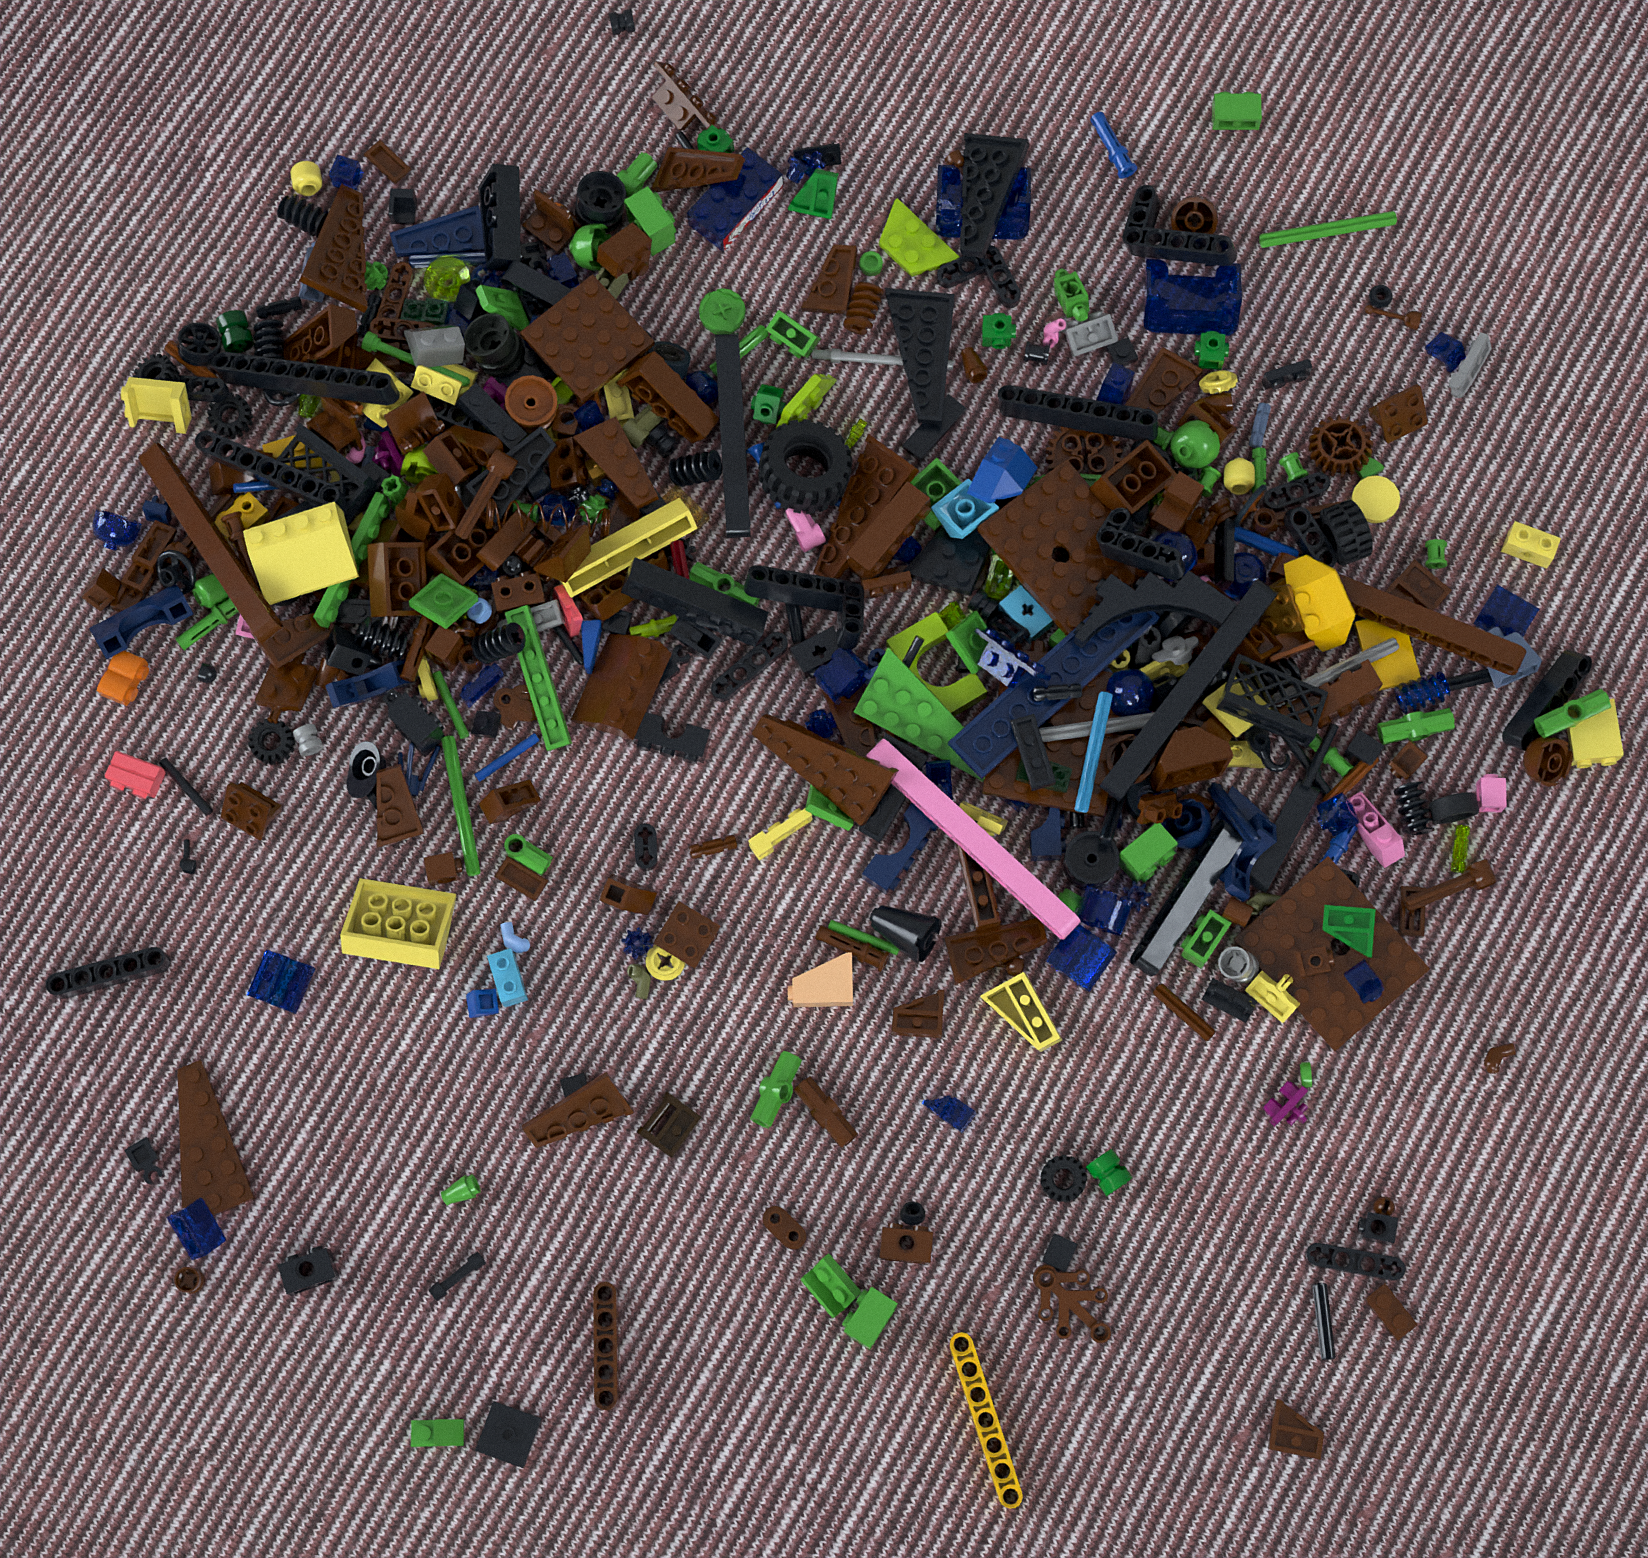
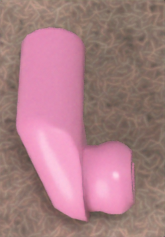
M1057 319L1045 326L1042 342L1044 346L1050 344L1051 349L1058 343L1059 331L1066 328V322L1063 319Z
M361 431L359 432L362 436L361 443L363 449L358 451L352 447L345 457L354 465L360 463L365 457L364 452L367 445Z

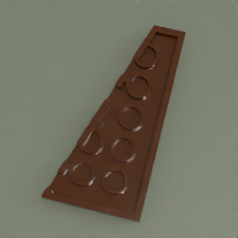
M770 714L763 715L752 732L754 737L860 826L867 822L899 771L893 767L887 768L880 765V762L875 759L869 760L859 756L858 752L826 738L823 740L813 736L812 732L796 729L791 723Z

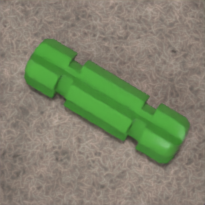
M1260 447L1252 450V459L1254 460L1252 464L1255 467L1253 493L1261 485H1266V482H1264L1266 480V461L1264 460L1266 459V449Z

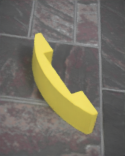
M625 370L604 385L610 419L616 416L621 427L629 419H634L629 389L625 385L621 388L615 383Z

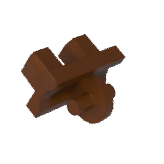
M1170 791L1158 795L1151 793L1142 795L1138 803V809L1141 810V813L1137 818V823L1141 825L1151 822L1158 824L1166 818H1180L1183 805L1176 801L1177 794Z

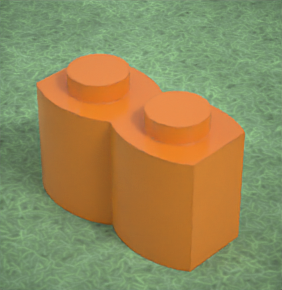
M127 651L114 655L96 691L103 697L128 706L130 701L133 702L137 697V686L141 680L146 679L149 673V664L144 658Z

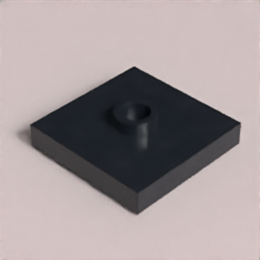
M493 1401L475 1451L525 1468L542 1418Z

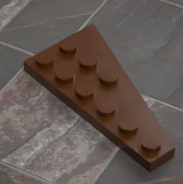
M341 183L299 282L365 313L368 306L365 299L367 284H365L366 258L365 243H363L364 227L362 226V218L364 216L363 194Z
M870 434L867 435L865 440L867 445L864 453H860L857 460L859 465L856 473L851 476L838 508L840 513L837 521L832 523L830 529L832 534L828 544L823 546L813 571L818 576L840 579L848 568L847 552L907 481L911 483L919 472L917 468Z
M201 1059L177 1069L183 1229L256 1199L204 1062Z

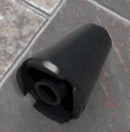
M884 905L874 908L869 918L871 927L916 963L925 961L936 944L933 941L934 934L939 935L941 930V920L935 916Z

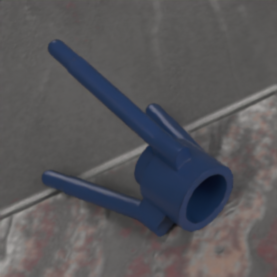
M414 743L409 744L407 769L404 775L413 797H417L419 791L424 792L426 780L440 750L439 745L435 747L421 780L418 781L419 776L412 775ZM399 752L398 764H401L404 772L403 754Z

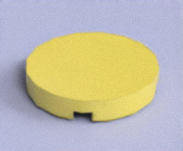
M1368 476L1359 481L1355 486L1351 500L1360 507L1367 522L1382 523L1389 520L1398 510L1400 495L1395 484L1389 479L1381 476Z

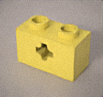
M1515 521L1508 531L1501 552L1547 569L1554 559L1561 538Z

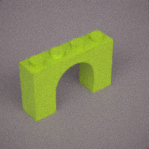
M934 612L886 640V648L890 647L894 654L903 661L915 636L918 635L925 640L909 669L955 717L987 697V690L976 673L973 675L969 674L954 684L945 687L930 685L921 678L917 670L919 658L927 650L948 639L945 635L948 629L938 613Z

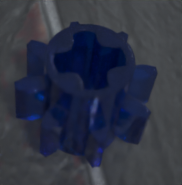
M824 709L810 713L808 715L810 721L805 722L808 730L823 738L831 736L834 733L832 728L837 727L832 712L826 713Z
M1133 881L1132 888L1123 887L1122 890L1126 893V896L1121 897L1120 901H1126L1128 904L1126 910L1132 907L1139 913L1141 905L1144 907L1150 905L1145 899L1149 898L1152 893H1146L1144 890L1146 887L1145 883L1140 887L1136 886V882ZM1133 892L1142 896L1138 902L1134 898H1130Z
M640 927L632 932L627 930L628 935L626 939H621L622 943L627 945L623 949L625 954L628 955L632 952L634 960H637L638 956L642 955L647 957L648 949L653 948V945L647 942L651 935L648 932L643 934ZM639 941L640 945L636 947L634 943Z

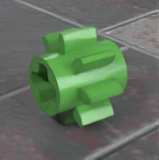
M374 261L371 265L370 262H366L365 284H367V289L374 290L377 287L381 290L387 284L386 281L389 279L387 276L388 271L382 263Z
M598 494L595 497L590 495L587 500L580 503V506H584L587 510L590 525L595 522L601 509L608 508V504L605 503L606 499ZM581 508L579 511L580 515L583 516L582 520L587 522L585 511ZM602 512L598 518L597 524L601 523Z

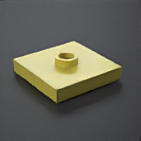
M1225 683L1206 697L1202 703L1237 738L1253 726V724L1216 709L1218 701L1222 697ZM1240 683L1232 685L1230 692L1239 696L1245 694ZM1247 684V686H1248L1250 692L1254 691V690ZM1258 694L1253 696L1257 704H1267Z

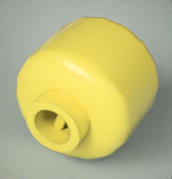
M301 161L292 167L290 171L292 187L297 193L303 196H312L321 189L322 177L317 164L311 161Z
M1235 458L1225 465L1224 486L1233 494L1242 495L1253 488L1255 485V467L1250 461L1244 458Z

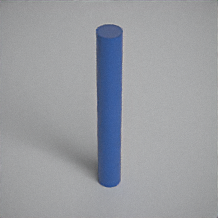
M262 481L233 484L234 493L278 489Z
M533 733L475 773V777L481 782L539 742V738Z

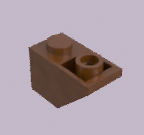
M612 873L606 881L599 901L621 910L649 915L658 892Z

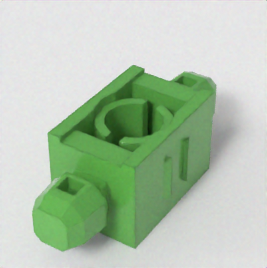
M1063 268L1057 270L1054 278L1055 295L1067 319L1075 317L1080 322L1087 320L1089 312L1088 294L1076 271L1069 274Z

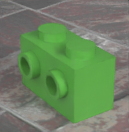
M1220 92L1219 94H1214L1212 102V130H1259L1262 120L1261 94H1254L1253 92H1244L1242 94Z
M780 310L777 311L765 329L771 333L769 338L779 345L782 343L790 347L788 351L799 359L801 356L809 358L813 349L821 340L820 337Z
M1211 909L1206 916L1201 914L1194 925L1197 928L1193 936L1188 934L1180 947L1184 950L1180 956L1202 969L1231 925V922Z

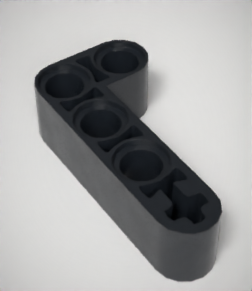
M1125 508L1112 510L1097 532V542L1103 556L1151 572L1169 580H1177L1185 574L1186 568L1180 551L1135 535V527L1131 515Z

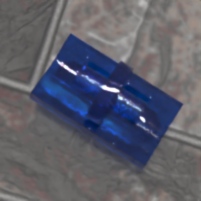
M815 151L812 155L805 153L803 160L807 161L808 164L790 155L787 161L790 167L786 177L798 184L803 174L810 177L817 167L823 170L826 163L820 161L822 154L818 151Z

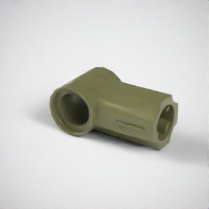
M650 405L644 408L634 419H629L622 427L631 446L635 449L643 444L650 432L664 419L651 412L652 406Z

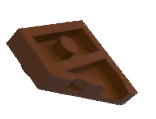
M1275 1399L1268 1450L1320 1460L1324 1433L1316 1426L1310 1424L1299 1413H1296L1284 1404L1282 1400Z

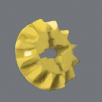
M1226 370L1214 371L1205 375L1199 381V386L1204 393L1210 392V394L1229 391L1230 388L1236 386L1238 382L1237 375Z
M656 945L649 949L646 955V967L652 977L660 981L673 980L681 975L685 962L672 955L670 962L673 968L666 965L660 968L662 962L658 954L664 958L671 956V954Z

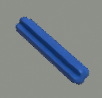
M1235 527L1234 540L1276 557L1281 552L1298 557V549L1242 527Z

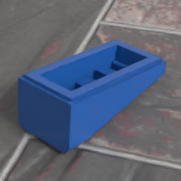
M601 620L582 621L583 658L587 674H591L594 669L602 633Z

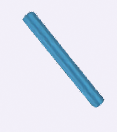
M1100 692L1097 700L1074 808L1075 811L1086 813L1089 809L1113 697L1108 692Z

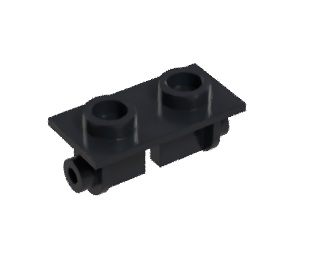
M831 142V144L816 147H797V149L793 150L796 171L842 164L839 143L834 144V142Z
M1212 978L1201 999L1244 1023L1248 1021L1257 1003L1256 1000Z

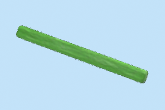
M1394 211L1263 233L1259 236V243L1262 248L1386 227L1395 225L1397 216Z
M452 735L445 736L441 741L466 872L468 876H476L481 871L456 741Z

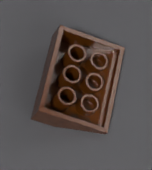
M609 634L571 721L633 740L672 653L659 641L642 636Z

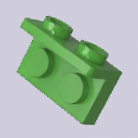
M829 1253L801 1278L802 1283L832 1318H835L850 1306L862 1293Z

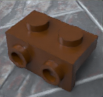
M903 565L884 569L877 578L867 580L860 578L861 586L864 589V598H877L884 594L901 593L911 589L912 579L910 571L903 572L907 566Z

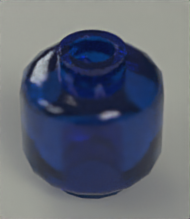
M698 370L686 376L684 382L697 393L698 397L706 405L711 404L716 399L718 383L703 370Z
M556 494L546 495L543 501L539 503L547 522H549L553 509L558 504H561L569 523L574 517L575 505L572 501H567V496ZM538 506V514L541 515V511ZM558 506L553 515L551 525L563 527L566 526L562 508Z

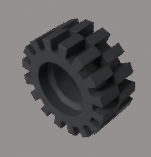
M154 354L150 355L149 360L147 358L143 359L144 363L137 365L139 369H135L134 373L136 375H133L134 378L172 382L180 380L178 368L166 355L162 356L161 354H157V356Z
M229 392L225 400L215 402V404L210 402L209 407L211 410L207 409L209 416L207 418L210 425L218 435H222L227 439L228 436L236 439L237 434L240 437L244 436L242 431L248 432L250 430L248 425L252 426L253 424L251 420L253 418L252 410L247 401L238 394L234 396L233 393ZM231 408L238 410L239 417L233 423L222 421V414L226 410Z
M267 718L264 719V723L257 722L258 726L256 728L252 727L251 731L253 733L248 736L250 740L248 745L259 761L261 760L263 763H270L271 765H276V762L283 763L282 759L285 757L288 760L290 758L289 753L294 752L293 745H295L290 728L281 720H277L276 724L274 722L270 723ZM270 733H276L281 738L280 745L274 750H267L263 746L265 736Z
M1067 1155L1055 1156L1049 1160L1043 1167L1040 1176V1183L1044 1193L1050 1199L1056 1200V1202L1065 1203L1075 1200L1081 1195L1087 1181L1086 1170L1082 1167V1163L1075 1160L1074 1157H1068ZM1060 1169L1070 1171L1073 1175V1184L1069 1188H1059L1054 1182L1056 1171Z

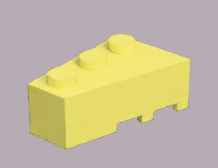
M1024 972L980 996L1038 1051L1042 1052L1062 1041L1054 1023L1027 974Z

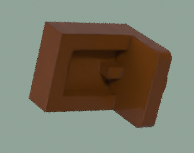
M1410 740L1388 765L1392 767L1390 771L1397 778L1408 780L1429 755Z

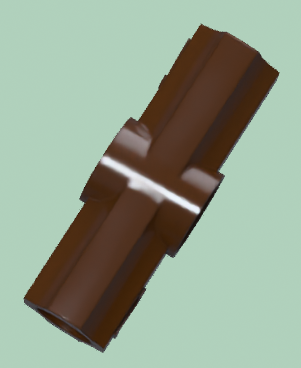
M810 1076L799 1083L794 1089V1092L810 1110L811 1116L822 1129L825 1128L838 1146L844 1148L858 1136V1133L842 1115L843 1112L830 1096L824 1094L819 1085Z

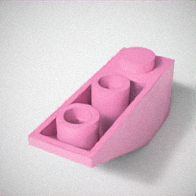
M1361 791L1340 803L1351 823L1358 828L1357 832L1369 851L1384 868L1405 856L1401 836Z

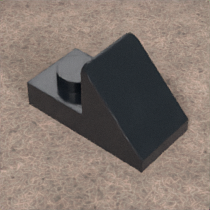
M682 617L677 619L668 633L687 646L688 652L707 660L711 658L723 640L705 627Z

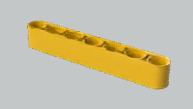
M957 1333L951 1338L949 1347L998 1499L1004 1507L1016 1508L1022 1502V1491L973 1340L966 1333ZM962 1337L967 1340L968 1349L966 1351L959 1352L955 1349L954 1341L957 1338ZM967 1362L973 1363L976 1366L977 1371L973 1377H967L962 1372V1366ZM975 1387L981 1388L984 1391L985 1397L981 1402H974L970 1397V1392ZM986 1412L992 1416L993 1422L990 1427L984 1428L979 1424L978 1418L981 1413ZM990 1438H997L1000 1441L1001 1448L999 1452L991 1453L988 1451L986 1444ZM999 1463H1004L1009 1468V1475L1004 1479L998 1478L995 1474V1467ZM1010 1488L1014 1489L1018 1496L1013 1504H1007L1003 1499L1005 1490Z

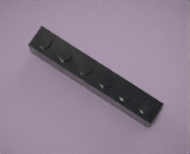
M636 557L626 572L621 593L631 598L638 599L753 647L756 646L764 633L769 613Z

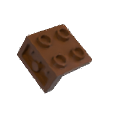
M535 189L533 197L537 209L522 224V228L538 241H542L543 245L555 254L559 255L575 235L572 214L566 207L562 205L559 207L555 204L550 195L545 192L540 193Z

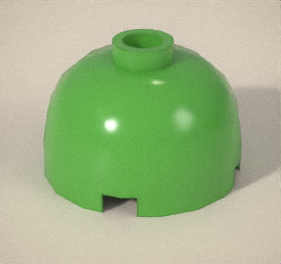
M588 224L579 228L573 236L569 248L574 260L580 267L590 271H601L603 266L597 262L598 246L611 238V234H606L604 230L608 229L606 225Z
M1200 420L1189 421L1180 426L1173 434L1170 444L1171 453L1175 461L1182 467L1200 469L1212 463L1218 456L1220 449L1219 437L1216 432L1213 433L1209 428L1210 425Z

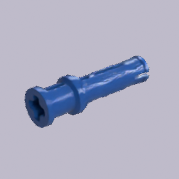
M1095 113L1090 118V121L1109 152L1108 159L1117 168L1118 177L1124 179L1131 176L1137 170V165L1130 160L1127 148L1119 143L1104 113Z

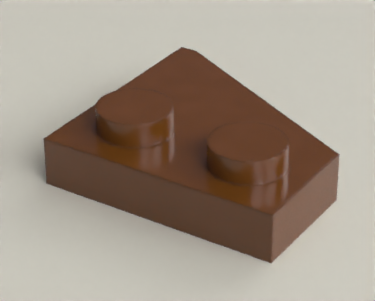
M938 990L936 994L925 998L920 997L913 1000L910 1004H902L893 1008L891 1035L941 1038L944 990Z

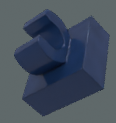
M157 495L153 496L152 502L145 500L142 509L146 520L151 522L157 520L169 526L172 516L168 503L165 501L164 504H159Z

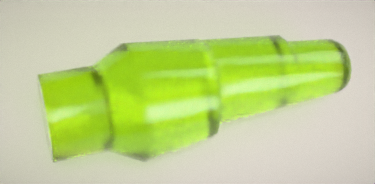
M859 419L852 426L849 432L850 435L844 445L847 444L849 448L854 446L864 433V428L867 425L866 421Z

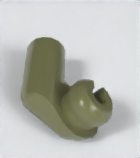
M1256 893L1246 902V904L1254 907L1251 915H1257L1265 906L1274 904L1280 898V895Z
M630 964L627 968V974L637 984L635 997L647 1000L651 976L640 964Z

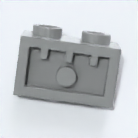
M1097 311L1089 314V319L1080 322L1074 319L1066 322L1067 326L1062 332L1066 334L1072 356L1075 357L1118 341L1110 314Z

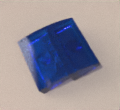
M1078 924L1064 940L1060 939L1045 961L1060 974L1070 978L1084 991L1090 992L1117 954V951Z
M266 949L247 996L297 1014L316 968Z

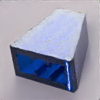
M1113 362L1096 400L1124 405L1130 394L1135 372Z

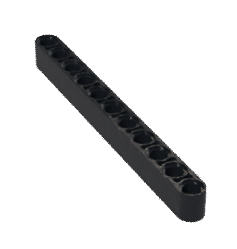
M1260 579L1255 581L1099 786L1119 802L1123 799L1278 595L1277 591Z

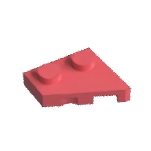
M563 585L554 587L552 598L553 600H559L566 622L564 623L565 629L571 638L579 636L583 617L573 602V598H570Z

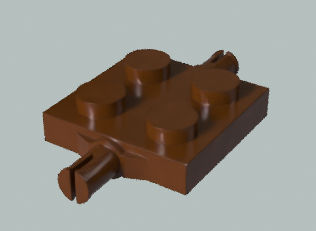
M305 652L276 670L270 664L255 702L258 706L272 709L267 718L270 723L274 722L276 724L280 713L283 711H302L318 673L315 666L302 664L306 656Z

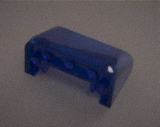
M938 165L935 228L936 232L942 237L960 238L963 180H960V170L953 165ZM1031 167L1020 168L992 239L1018 240L1028 235L1031 210Z
M1146 259L1143 324L1146 330L1156 333L1194 335L1216 331L1219 334H1225V336H1230L1237 331L1242 305L1241 263L1219 266L1216 269L1215 277L1168 275L1169 268L1165 261Z

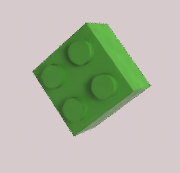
M647 186L624 200L629 224L633 222L652 239L651 256L676 243L674 234L676 229L673 225L675 219L669 210L665 211L661 206L663 202L657 192L653 193Z
M936 458L911 481V484L930 497L931 508L962 484V482ZM931 508L924 521L936 531L942 524Z
M1155 823L1120 852L1119 866L1135 885L1141 880L1145 883L1154 876V872L1159 865L1163 868L1174 859L1173 856L1176 854L1175 849L1178 843L1161 823Z
M873 1287L869 1291L865 1289L862 1291L856 1301V1304L859 1305L855 1313L850 1311L842 1323V1326L845 1327L844 1334L871 1350L898 1303Z

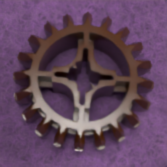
M1340 414L1336 416V420H1333L1331 416L1327 418L1326 422L1321 420L1318 427L1313 428V435H1310L1308 440L1310 443L1308 445V452H1312L1310 459L1316 460L1315 467L1323 466L1322 472L1326 473L1329 470L1332 477L1336 473H1340L1341 478L1345 476V472L1352 477L1355 470L1358 472L1362 471L1363 465L1369 463V457L1373 453L1371 448H1373L1374 444L1370 440L1371 432H1365L1366 424L1358 426V419L1352 422L1348 415L1344 420L1341 419ZM1351 437L1356 440L1360 450L1355 448L1356 445L1350 441ZM1321 442L1326 444V447L1331 451L1330 456L1324 451Z

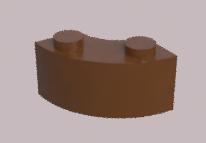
M255 450L259 453H262L266 456L273 458V453L263 452L262 450ZM254 459L249 460L246 466L252 464ZM215 462L209 468L213 495H223L225 492L231 495L240 494L234 493L233 484L260 481L218 462Z

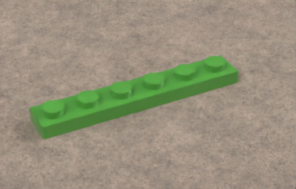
M379 492L375 493L351 540L358 573L362 560L368 556L367 544H371L372 540L378 536L380 524L390 511V503L386 496ZM356 578L327 588L313 616L319 626L328 629L331 622L335 621L338 615V608L341 602L347 598L348 588L352 580Z
M525 605L505 612L508 624L513 622L519 624L525 633V647L517 655L547 751H552L570 745L572 741L529 605Z

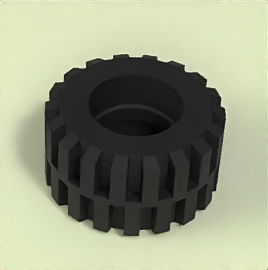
M1348 499L1320 511V529L1336 552L1339 565L1344 566L1371 556L1373 551L1371 531L1362 510L1354 501Z

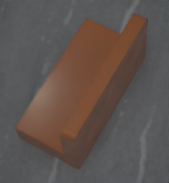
M1304 629L1298 632L1277 635L1275 637L1284 648L1277 654L1269 657L1264 664L1269 666L1281 661L1283 658L1293 657L1309 651L1315 646V642H1309Z

